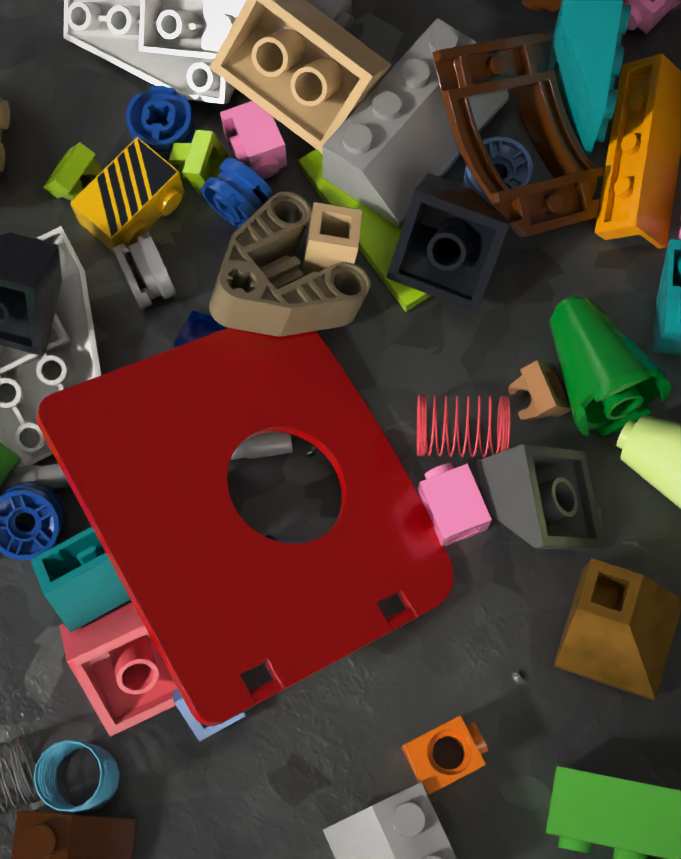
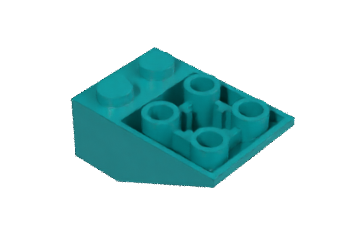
M562 0L555 26L548 68L549 70H555L566 114L579 143L589 158L595 141L604 142L608 121L612 119L616 105L618 90L613 88L615 77L619 76L622 66L624 47L620 45L622 34L626 33L631 12V5L623 4V0Z

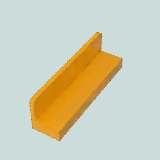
M663 53L622 64L604 171L605 175L595 233L604 240L641 235L658 249L666 248L668 244L681 156V70Z

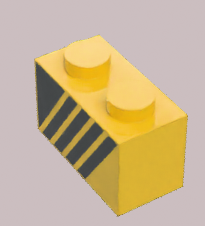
M137 137L70 202V205L79 223L114 253L113 247L122 243L127 246L137 243V237L149 232V228L162 215L167 216L171 214L180 204L185 191L179 171Z

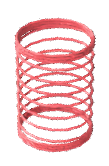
M419 394L417 405V456L424 457L425 453L429 457L431 456L434 430L439 457L443 454L445 434L450 457L454 454L456 436L461 457H464L467 438L470 455L473 458L477 452L478 440L482 457L485 458L488 453L489 442L492 455H494L491 431L492 397L489 396L488 437L485 454H483L480 425L481 397L480 395L478 396V424L473 454L470 439V396H467V419L463 453H461L459 436V396H456L455 429L451 453L448 432V396H445L444 426L440 452L437 427V396H434L432 435L429 451L427 441L426 395ZM501 396L499 399L497 417L498 447L496 454L508 450L510 447L511 413L508 396Z

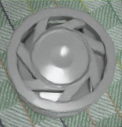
M149 232L138 236L137 243L130 246L122 243L113 247V251L140 310L151 306L152 299L159 296L167 299L176 295L172 281ZM131 260L144 286L142 290L139 289L127 263Z

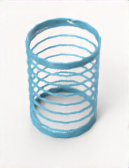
M64 740L54 743L42 753L35 766L34 783L36 791L43 802L55 810L89 812L102 808L112 799L118 789L120 774L117 762L107 750L82 741ZM86 747L92 751L98 760L101 771L100 781L94 795L83 805L74 807L67 803L59 792L57 784L58 769L64 758L70 753Z

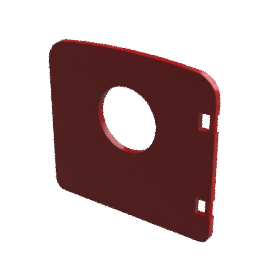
M226 328L50 394L42 400L38 407L36 420L43 436L191 714L198 722L204 725L216 726L222 724L267 698L380 639L406 623L419 618L441 604L451 591L453 586L452 562L444 545L441 546L433 528L434 524L368 406L316 331L277 337ZM280 432L303 438L324 453L338 475L342 493L340 512L330 531L309 542L284 543L263 536L243 520L234 507L227 483L229 462L234 451L243 442L259 434ZM397 594L405 610L386 619L378 603ZM264 663L272 680L249 692L241 675Z

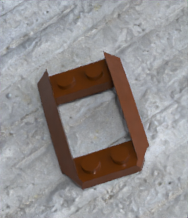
M547 32L432 52L446 115L460 154L476 184L489 203L511 221L509 228L517 238L532 236L596 218L600 199L593 200L598 177L605 175L603 166L595 167L579 143L561 99L555 70L548 71L542 46V43L548 41ZM514 89L518 107L528 134L553 178L509 189L494 167L484 147L471 109L470 97Z

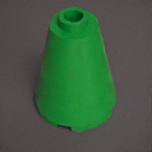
M571 296L557 304L549 323L574 423L582 435L589 436L588 429H597L600 436L622 431L630 419L637 422L642 415L649 416L652 412L648 405L657 396H659L662 403L668 398L672 386L665 372L592 298Z

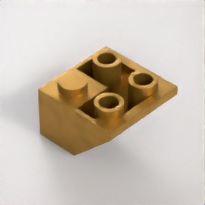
M592 558L581 571L553 667L655 701L681 612V598L642 574Z

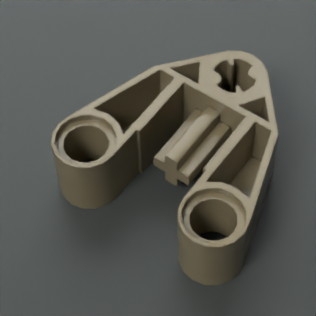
M279 192L272 196L232 234L209 303V311L215 321L227 328L277 337L342 327L354 321L371 286L370 278L360 266L349 262L337 263L318 273L314 271L304 276L299 270L301 263L296 256L290 258L288 255L297 250L310 219L311 208L308 202L300 195L293 192Z

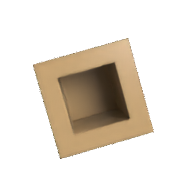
M317 202L313 203L302 264L304 276L314 271L318 273L337 263H355L359 248L362 210Z

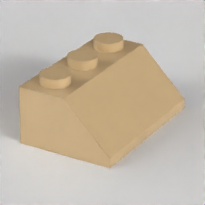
M246 0L209 68L323 154L324 143L377 86L391 64L307 0Z

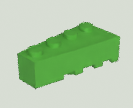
M557 766L546 833L559 836V848L591 854L592 844L614 848L613 859H647V856L661 859H681V791Z

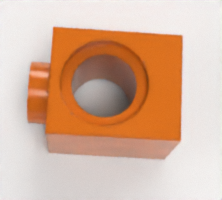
M461 715L401 747L418 782H422L427 795L485 766L486 763L481 755L488 751L485 740L476 724L472 722L465 725ZM448 738L459 744L462 750V760L455 769H444L435 762L433 747L438 740Z

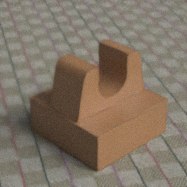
M538 360L521 368L522 375L508 387L510 395L520 396L526 392H529L531 395L529 407L518 412L520 419L533 421L548 416L558 418L571 411L567 391L556 366Z

